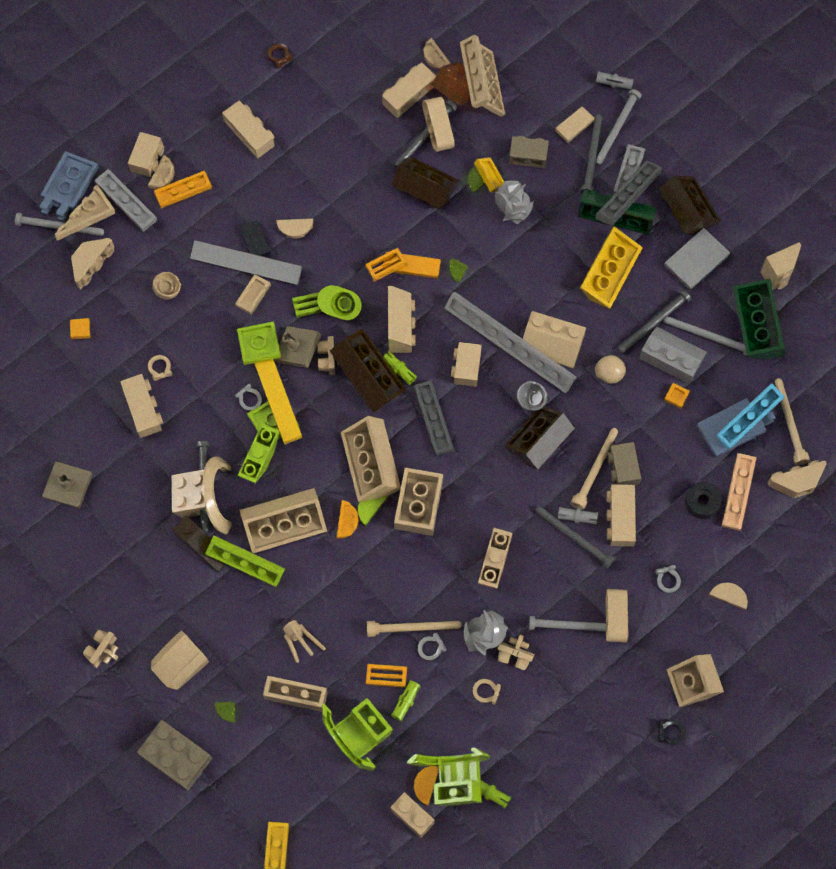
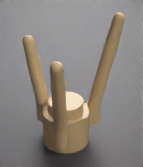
M296 620L284 626L283 630L286 633L284 638L288 642L296 663H299V658L292 640H299L309 655L313 656V652L302 638L303 633L323 651L326 649L302 624L299 625Z

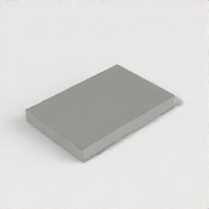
M703 228L664 263V266L691 290L730 255V252Z

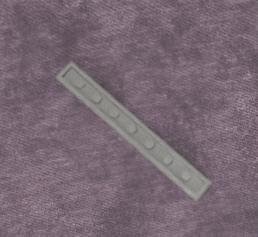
M454 292L451 294L445 306L446 310L564 393L568 392L576 379L575 375L458 293Z

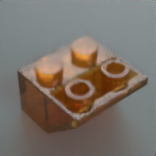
M455 62L441 67L432 86L458 105L468 103L471 98L464 64Z

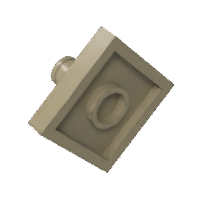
M287 326L279 344L281 358L274 360L277 363L308 368L321 334L318 331Z
M55 461L42 497L49 501L80 509L93 474L90 471Z

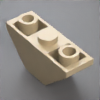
M110 238L83 242L71 256L74 280L80 290L84 285H88L95 271L100 270L103 261L112 255L115 247Z
M815 460L802 468L801 466H796L786 473L782 471L771 475L772 477L768 481V485L792 498L810 494L814 491L827 463L826 461L819 462Z
M496 528L493 529L478 584L497 589L513 533Z

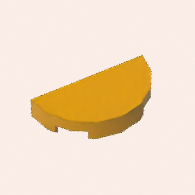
M344 500L341 502L337 539L352 535L359 523L358 512L351 503Z
M439 766L424 768L418 773L414 781V791L417 798L427 806L430 803Z

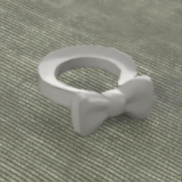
M248 384L235 394V398L239 399V404L244 410L252 411L261 405L262 397L256 389L251 388V384ZM244 392L254 393L257 396L258 402L255 406L248 407L244 404L242 395Z
M675 565L655 571L658 575L657 585L665 593H673L680 587L681 579L675 571ZM669 572L676 578L677 583L675 587L668 589L662 585L663 573Z
M434 633L433 637L423 638L418 644V653L425 660H434L442 651L445 652L447 650L437 633ZM427 641H437L439 644L436 653L432 656H426L422 651V647Z

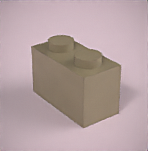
M512 136L509 164L545 169L549 141L542 138L530 139L524 136Z
M634 442L612 445L607 453L608 463L612 464L613 471H611L612 482H616V485L640 484L641 474Z

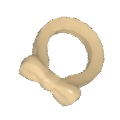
M156 355L150 359L148 369L153 375L154 381L172 376V371L170 370L171 363L167 357ZM156 360H164L167 366L164 373L158 374L152 369V365Z
M481 679L475 683L473 695L481 703L492 702L495 705L501 685L497 684L496 686L489 679ZM484 683L489 684L495 691L494 696L489 698L479 697L477 694L478 686Z

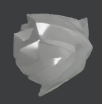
M505 181L501 187H497L495 201L499 209L505 214L503 221L512 220L518 225L530 214L534 202L530 203L529 196L523 191L526 184L520 186L521 183L519 181Z
M484 610V614L479 618L472 619L469 624L465 623L464 639L469 652L479 651L485 656L486 649L494 648L503 642L508 627L504 624V618L493 611H487L486 613Z

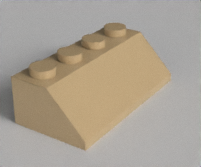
M367 416L341 432L358 502L389 496L401 489L383 419Z
M314 488L240 510L252 553L327 531Z

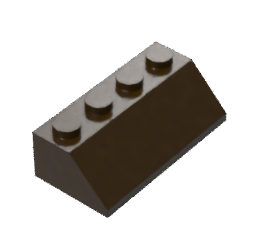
M363 328L343 339L329 350L334 360L341 366L345 375L351 380L355 389L361 394L373 413L407 390Z

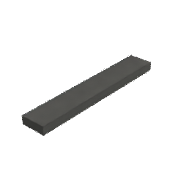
M645 161L597 212L595 219L613 226L660 175L662 167Z

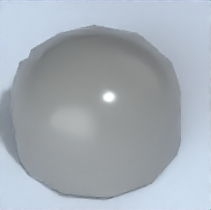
M528 381L517 390L518 402L527 410H540L547 402L548 394L539 383Z

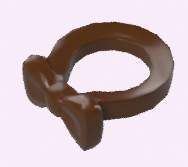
M284 44L272 45L268 50L269 59L276 63L279 69L284 63L293 60L292 54L289 53L287 46ZM276 49H283L285 57L282 59L274 58L272 53Z

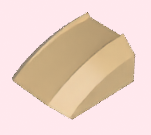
M181 630L151 661V670L166 687L178 690L207 665L209 661Z

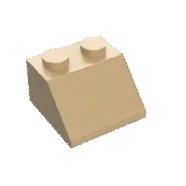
M800 242L766 257L761 274L764 279L771 280L772 290L776 288L779 290L787 286L801 248Z
M711 654L696 655L667 669L679 707L703 701L724 692Z

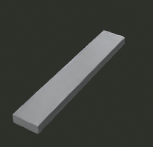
M194 240L190 259L297 285L299 284L302 270L300 265Z

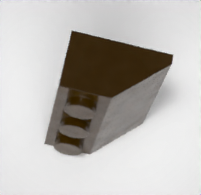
M411 156L398 166L392 185L397 190L407 192L413 198L423 200L429 203L431 207L440 209L448 202L459 183V179Z
M675 175L659 188L662 198L668 203L671 213L677 218L681 230L686 234H697L703 228L708 229L721 222L694 176Z
M544 406L530 416L504 447L524 464L538 470L545 464V461L551 454L557 450L559 445L569 437L570 433L574 430V426L564 413Z

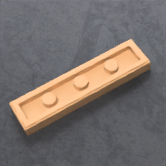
M737 453L721 527L741 531L757 457Z

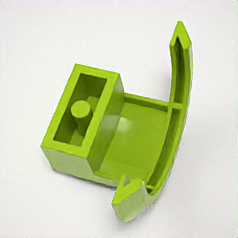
M368 698L352 709L351 714L336 726L331 718L332 712L323 703L322 720L334 742L357 767L373 771L375 765L368 757L366 760H363L362 757L391 735L393 730Z
M471 748V751L474 753L457 756H423L415 754L407 761V764L416 766H439L440 783L434 784L435 805L452 806L482 802L479 762L490 759V755L481 749Z

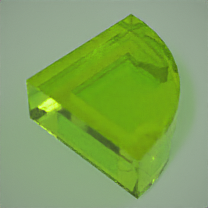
M475 167L470 170L468 175V184L472 192L485 183Z
M452 258L450 261V273L453 279L460 283L468 270V265Z
M215 702V708L219 716L225 721L235 723V702Z

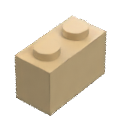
M140 132L128 161L130 172L147 177L152 176L153 171L155 172L158 167V158L164 152V145L160 137Z
M459 342L458 349H454L453 360H457L456 366H452L451 370L454 384L477 387L482 345Z
M405 792L390 807L391 811L420 838L435 823V820Z

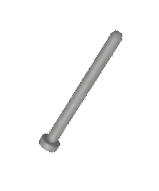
M630 90L628 94L629 99L596 158L595 163L597 165H601L635 101L640 100L642 95L639 91Z
M16 213L15 225L17 226L28 224L58 229L62 224L65 225L63 222L25 217L22 213ZM89 226L77 231L92 235H104L102 228Z
M669 316L664 318V323L743 351V355L747 356L743 343Z
M530 616L529 630H534L535 627L606 631V623L535 619V616Z

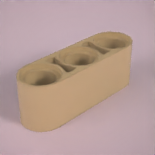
M437 97L423 100V111L434 151L438 152L454 148V138L443 98Z
M607 589L606 641L627 643V590Z

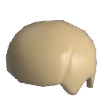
M162 272L155 276L152 288L155 295L160 299L170 300L178 295L181 283L173 273Z
M605 356L595 366L596 377L606 384L617 383L623 379L626 373L625 364L616 356Z

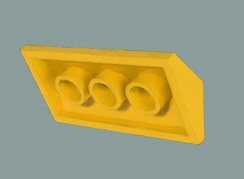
M612 227L580 289L589 300L610 309L643 247L616 227Z

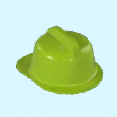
M326 286L319 292L317 297V303L322 312L343 320L354 319L361 311L362 304L358 295L339 286Z

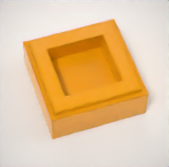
M89 318L70 320L71 339L91 338Z
M672 383L664 401L681 409L690 391Z

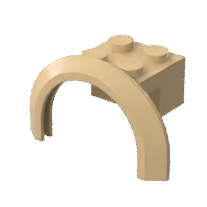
M212 457L206 463L204 470L172 475V513L182 518L185 516L193 517L199 516L200 510L206 509L215 529L227 535L232 527V522L226 520L217 507L214 495V478L218 469L226 472V469L231 471L230 465L220 457Z

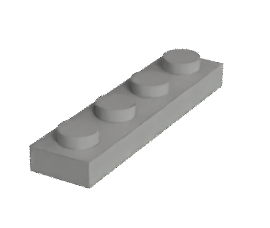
M109 169L94 180L101 190L143 232L157 221V217Z

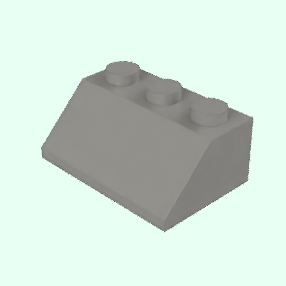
M656 327L645 343L639 359L690 384L707 352Z

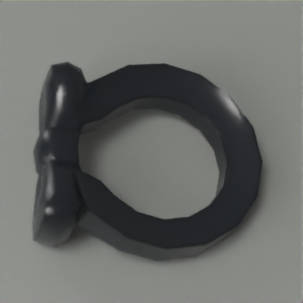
M661 720L658 722V742L665 741L673 745L680 743L684 739L685 728L679 721L669 720L664 722ZM669 725L677 726L680 730L679 738L677 740L669 739L664 734V728Z

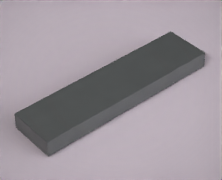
M432 380L413 385L435 456L453 452L452 441Z

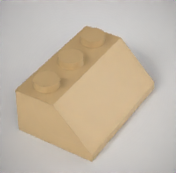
M388 286L389 351L391 353H412V346H415V335H412V329L415 328V317H411V311H415V300H411V293Z
M532 311L523 340L559 365L574 369L585 336L586 327Z

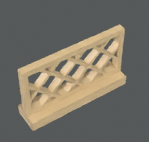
M473 35L460 42L472 106L474 108L482 106L502 117L505 115L493 51L481 45L479 37Z

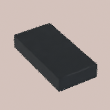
M257 220L240 226L251 254L259 256L271 254Z

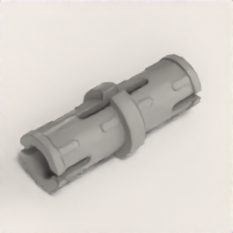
M598 71L596 83L610 85L611 88L619 87L631 90L634 79Z
M559 507L558 519L575 521L577 524L583 522L596 525L598 512L582 511L581 508L575 510Z

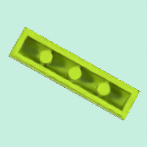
M213 536L205 553L277 587L285 568L217 536Z

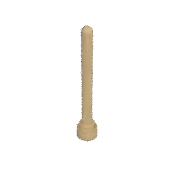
M778 378L775 380V385L785 396L780 402L795 449L793 459L795 465H803L810 462L808 453L802 448L783 382Z
M616 428L610 430L580 493L573 496L570 504L574 508L585 509L587 505L586 496L618 434Z
M367 621V637H375L379 632L460 629L462 623L460 621L379 624L375 623V621Z

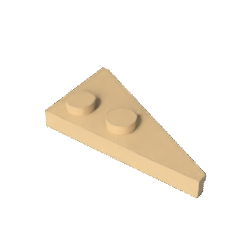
M98 185L94 186V191L89 197H85L82 203L69 215L70 219L65 225L62 224L58 228L57 233H55L57 241L115 214L114 208Z

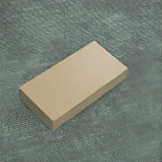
M581 107L556 127L555 131L568 143L593 123L595 118L586 109Z
M254 274L235 303V306L252 315L271 286V283Z

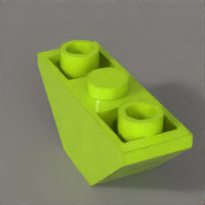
M261 424L238 473L239 477L256 484L272 459L280 433L279 430Z

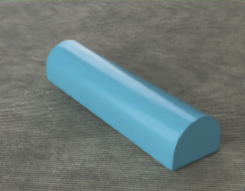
M771 383L715 435L716 439L729 450L785 396Z

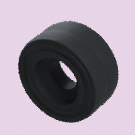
M708 482L694 484L690 487L685 497V506L688 512L699 519L712 517L721 505L719 490ZM698 497H707L709 501L708 504H699Z

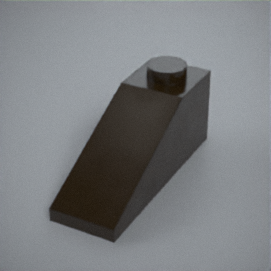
M187 516L173 528L175 536L214 570L219 572L226 565L205 554L212 539Z

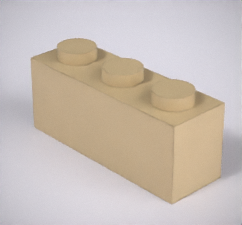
M421 62L418 66L412 67L405 77L399 78L391 89L388 88L384 91L382 104L396 118L400 117L436 86V75Z
M239 100L222 113L223 119L258 159L274 147V135L269 129L266 130L263 127V123L258 117H254L251 114L252 111L248 105H243Z
M140 374L120 381L140 438L162 431L160 424H163L160 412H155L154 407H157L154 396L150 397L149 390L152 389L149 380H144L143 375Z
M611 485L610 491H607L606 501L610 502V509H607V521H610V528H607V540H610V546L634 547L636 542L635 485Z
M267 676L263 696L268 701L322 712V704L326 702L328 692L327 688Z

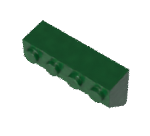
M584 190L580 201L578 217L606 224L595 218L597 212L613 195H603L594 190ZM634 202L613 226L650 235L656 208L649 204L642 205Z
M765 279L733 286L747 357L767 360L785 356V347L771 280Z

